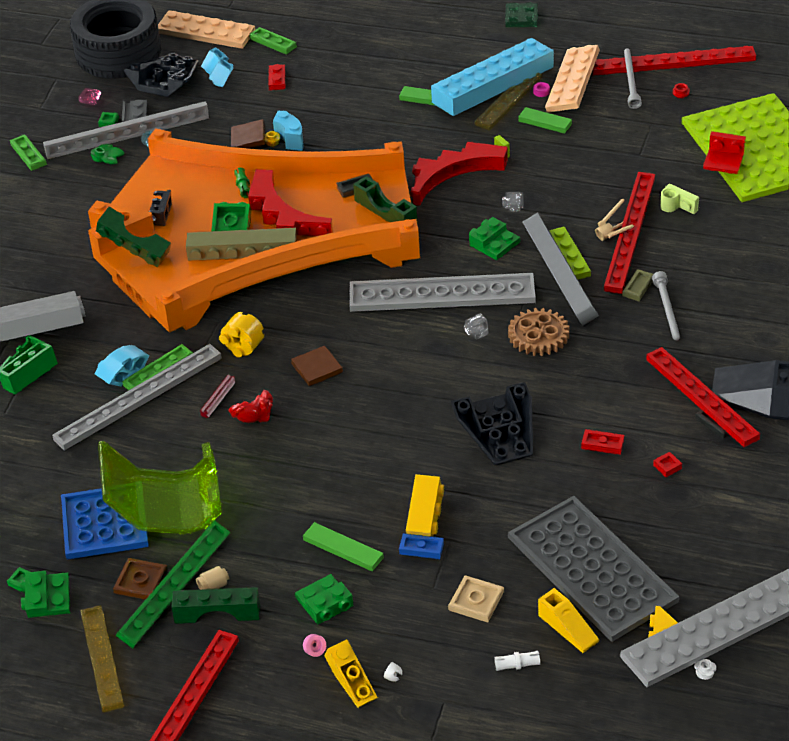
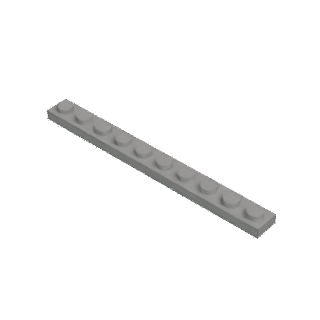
M205 101L43 142L47 159L98 147L102 144H110L149 134L155 129L165 130L209 119L208 107Z
M211 344L206 345L52 435L53 440L65 451L222 359L221 353Z

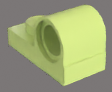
M670 183L662 190L661 209L663 211L674 212L678 208L692 214L698 211V196Z

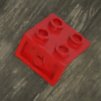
M711 131L709 151L703 169L738 174L745 154L746 136Z

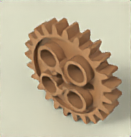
M534 308V312L527 309L526 314L520 312V316L515 315L514 320L510 321V325H508V338H510V343H513L514 348L519 347V352L526 350V354L533 352V356L536 353H540L543 356L544 352H547L550 355L551 350L558 352V347L563 348V344H567L569 325H567L568 321L564 320V316L558 317V312L552 314L551 309L548 312H545L544 308L541 311Z

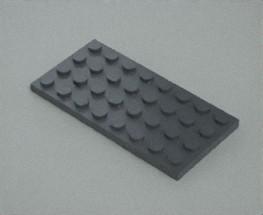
M575 496L508 532V538L611 642L650 620V615H655L656 606L667 610L679 602V596Z

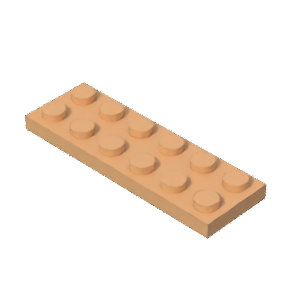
M168 11L158 24L159 34L241 49L249 41V35L255 31L254 25L176 11Z
M598 45L567 49L545 106L547 112L579 108L600 51Z

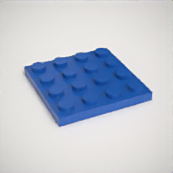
M141 482L61 495L66 559L149 547Z

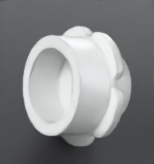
M702 659L694 665L696 674L701 679L712 678L714 671H716L715 663L709 659Z

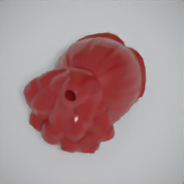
M263 390L262 394L257 395L256 399L251 403L244 401L241 404L232 405L229 408V413L233 418L235 417L245 423L269 421L272 408V395L269 391Z

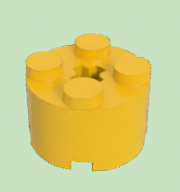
M243 312L236 313L222 328L221 335L219 336L220 342L225 344L236 357L251 354L264 338L262 333L263 326L260 321L253 315H243Z

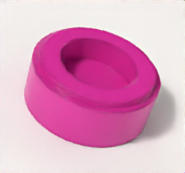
M544 82L536 83L533 86V93L538 97L548 96L550 94V86Z

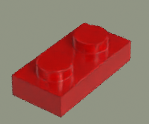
M269 65V90L285 89V65Z
M585 429L581 449L621 455L625 435Z

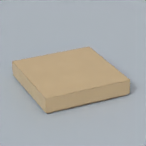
M465 575L449 603L448 609L452 612L489 622L504 593V587Z

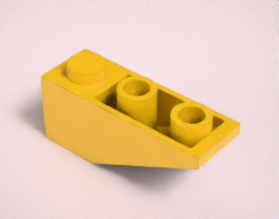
M555 588L538 599V616L582 653L599 642V638L572 603Z
M348 640L327 649L324 656L332 672L357 708L378 698Z

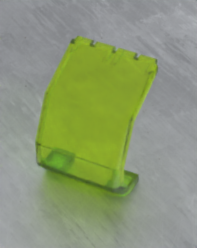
M105 441L98 443L102 498L107 505L139 531L186 534L206 529L222 513L216 463L210 442L202 444L203 459L194 468L178 472L137 468Z

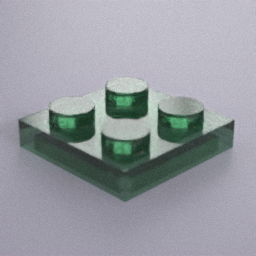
M537 3L506 4L505 27H537Z

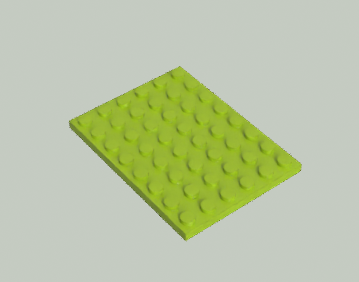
M774 93L682 117V124L706 156L709 151L711 131L746 136L745 154L738 174L718 171L741 202L789 190V111Z

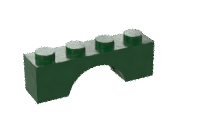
M365 176L353 184L355 201L388 222L416 219L417 221V206L405 199L397 204L391 202L383 194L379 183Z
M108 207L97 221L96 232L102 237L112 240L116 245L129 250L133 255L141 257L148 264L158 267L169 253L171 242L157 234L145 238L132 235L124 225L125 215Z
M258 587L173 591L172 612L174 623H196L202 614L210 611L227 612L238 621L259 620L260 600Z

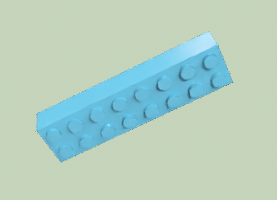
M533 38L527 39L432 85V103L455 116L553 68L554 50Z

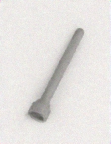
M627 48L624 50L630 91L627 100L628 106L634 109L639 108L642 102L641 97L636 92L631 51Z
M659 271L652 276L653 284L659 288L672 337L677 341L680 339V334L666 288L668 278L665 272Z

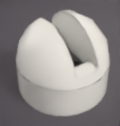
M391 662L384 673V678L392 682L398 681L397 674L402 675L401 667Z

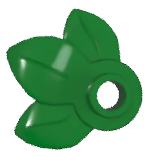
M102 144L91 150V156L94 161L107 164H117L116 158L125 154L122 149L113 147L111 144Z

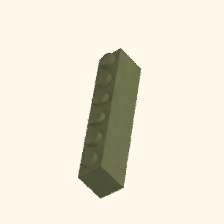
M296 228L187 233L188 261L245 258L259 252L297 242Z

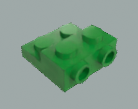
M245 202L214 203L211 232L249 230L252 211L250 204Z
M492 217L489 220H483L479 228H473L470 231L469 243L471 247L497 261L520 243V237L508 231L505 223Z
M46 571L25 573V579H21V590L25 592V597L21 598V608L26 611L28 618L70 613L68 572L47 575Z
M331 574L295 592L296 599L317 625L354 606L353 595L342 582L338 583Z

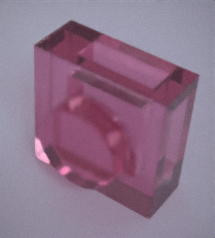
M85 88L78 97L79 103L95 105L101 97V91Z

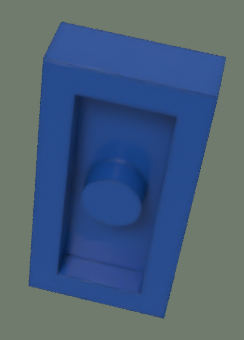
M403 533L399 554L440 559L444 538Z

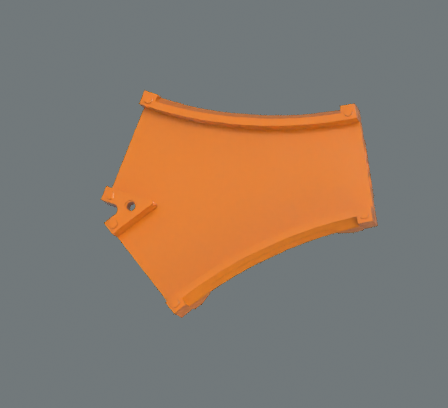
M155 129L147 138L150 156L111 204L96 201L88 210L91 229L88 232L93 257L112 275L113 282L150 318L154 317L169 333L180 327L188 330L196 326L210 306V301L275 277L317 265L372 254L373 258L391 268L402 266L403 260L420 258L419 233L416 219L388 222L357 203L354 195L343 198L336 184L337 182L369 173L372 179L379 183L383 194L391 202L397 204L405 199L411 203L405 173L402 142L384 143L385 149L326 152L277 151L191 142L172 138L169 131ZM239 167L245 169L246 177L250 181V188L256 169L273 170L274 189L286 204L306 214L332 218L333 233L321 236L297 235V242L259 252L245 258L188 261L186 252L187 233L211 232L214 203L245 202L249 204V199L242 198L240 190L236 186L234 170L237 169L239 173ZM158 190H171L172 206L165 226L154 225L152 213L149 212L152 200L154 198L162 199L159 195H153ZM108 207L125 215L124 225L132 235L145 238L157 234L171 242L169 253L158 267L148 264L141 257L133 255L129 250L116 245L112 240L102 237L96 232L97 221ZM252 210L249 230L276 229V225L263 224L262 210Z

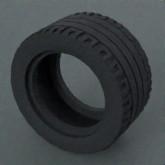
M90 0L80 6L71 17L70 31L76 61L85 72L93 76L112 79L128 77L124 72L125 68L133 63L158 58L160 55L161 43L156 12L146 0Z

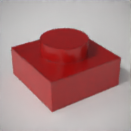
M671 452L655 459L653 466L665 477L682 469V463Z

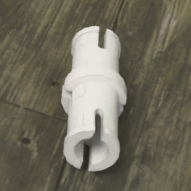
M538 651L521 654L514 652V655L495 657L496 671L510 668L518 670L525 666L540 665Z

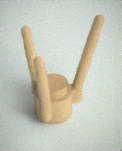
M621 199L606 217L598 222L599 227L595 229V233L601 241L607 238L610 239L634 227L631 224L618 229L622 227L623 222L614 227L610 223L606 224V221L622 205L624 199Z

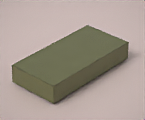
M637 269L624 288L622 296L640 301L653 282V274Z

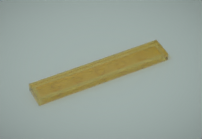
M536 73L535 77L531 79L526 78L522 83L508 88L475 121V126L490 131L539 82L542 74Z
M100 605L80 610L102 712L123 708L124 703L102 607Z

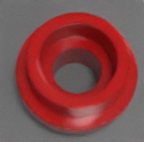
M684 83L676 84L673 88V95L677 98L688 96V86Z

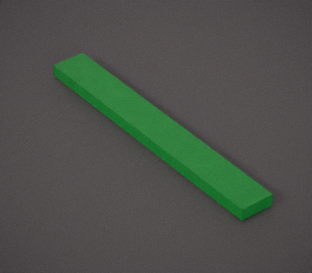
M214 520L117 632L116 636L133 649L172 603L173 591H180L186 587L231 532Z

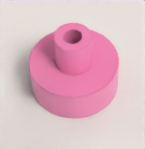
M317 634L308 635L303 642L304 651L313 657L322 655L326 650L325 639Z

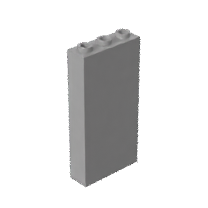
M75 291L0 307V341L82 324V317L86 315L80 296H76Z

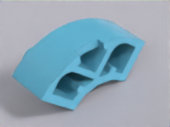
M215 47L208 52L201 67L209 73V79L213 81V84L223 87L233 70V64L228 63L229 58Z
M277 111L273 119L274 131L279 133L280 138L285 141L286 149L302 151L304 145L300 121L287 111Z
M122 346L98 364L95 375L108 384L122 387L124 379L144 368L149 355L136 346Z

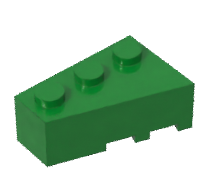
M27 335L25 338L26 342L16 348L17 352L14 356H9L0 366V381L3 389L16 394L58 363L51 345L31 335Z

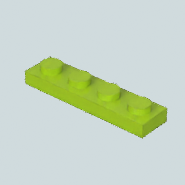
M561 227L549 230L577 279L590 277L591 270L566 228Z

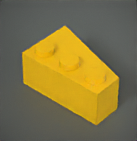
M415 475L406 534L430 537L437 534V519L441 513V502L444 495V485H441L440 477Z

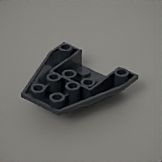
M170 53L158 58L133 63L125 68L124 72L138 91L168 97L191 80L198 65V60L192 59L189 56L181 57L178 54Z
M773 360L715 368L712 392L725 403L771 419L789 420V362Z
M526 382L507 386L505 394L472 402L470 396L451 401L458 422L495 466L533 456L532 398Z

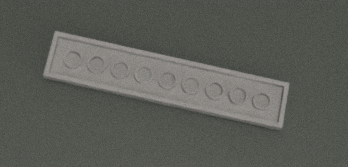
M533 273L350 281V312L535 303Z
M789 569L622 650L620 657L642 683L649 687L788 617Z

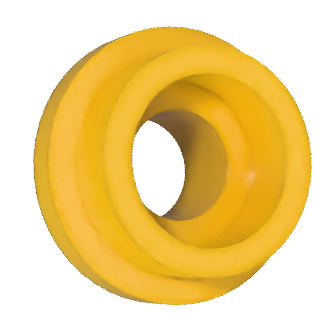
M269 131L265 134L266 145L276 146L279 143V133Z

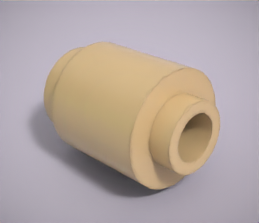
M220 566L212 568L196 578L200 590L219 589L226 586L227 580H229L225 568L221 569Z

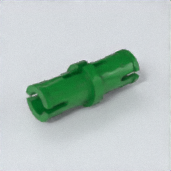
M239 167V173L237 169L234 170L236 186L240 190L241 197L248 198L247 192L249 195L250 181L246 177L245 169Z

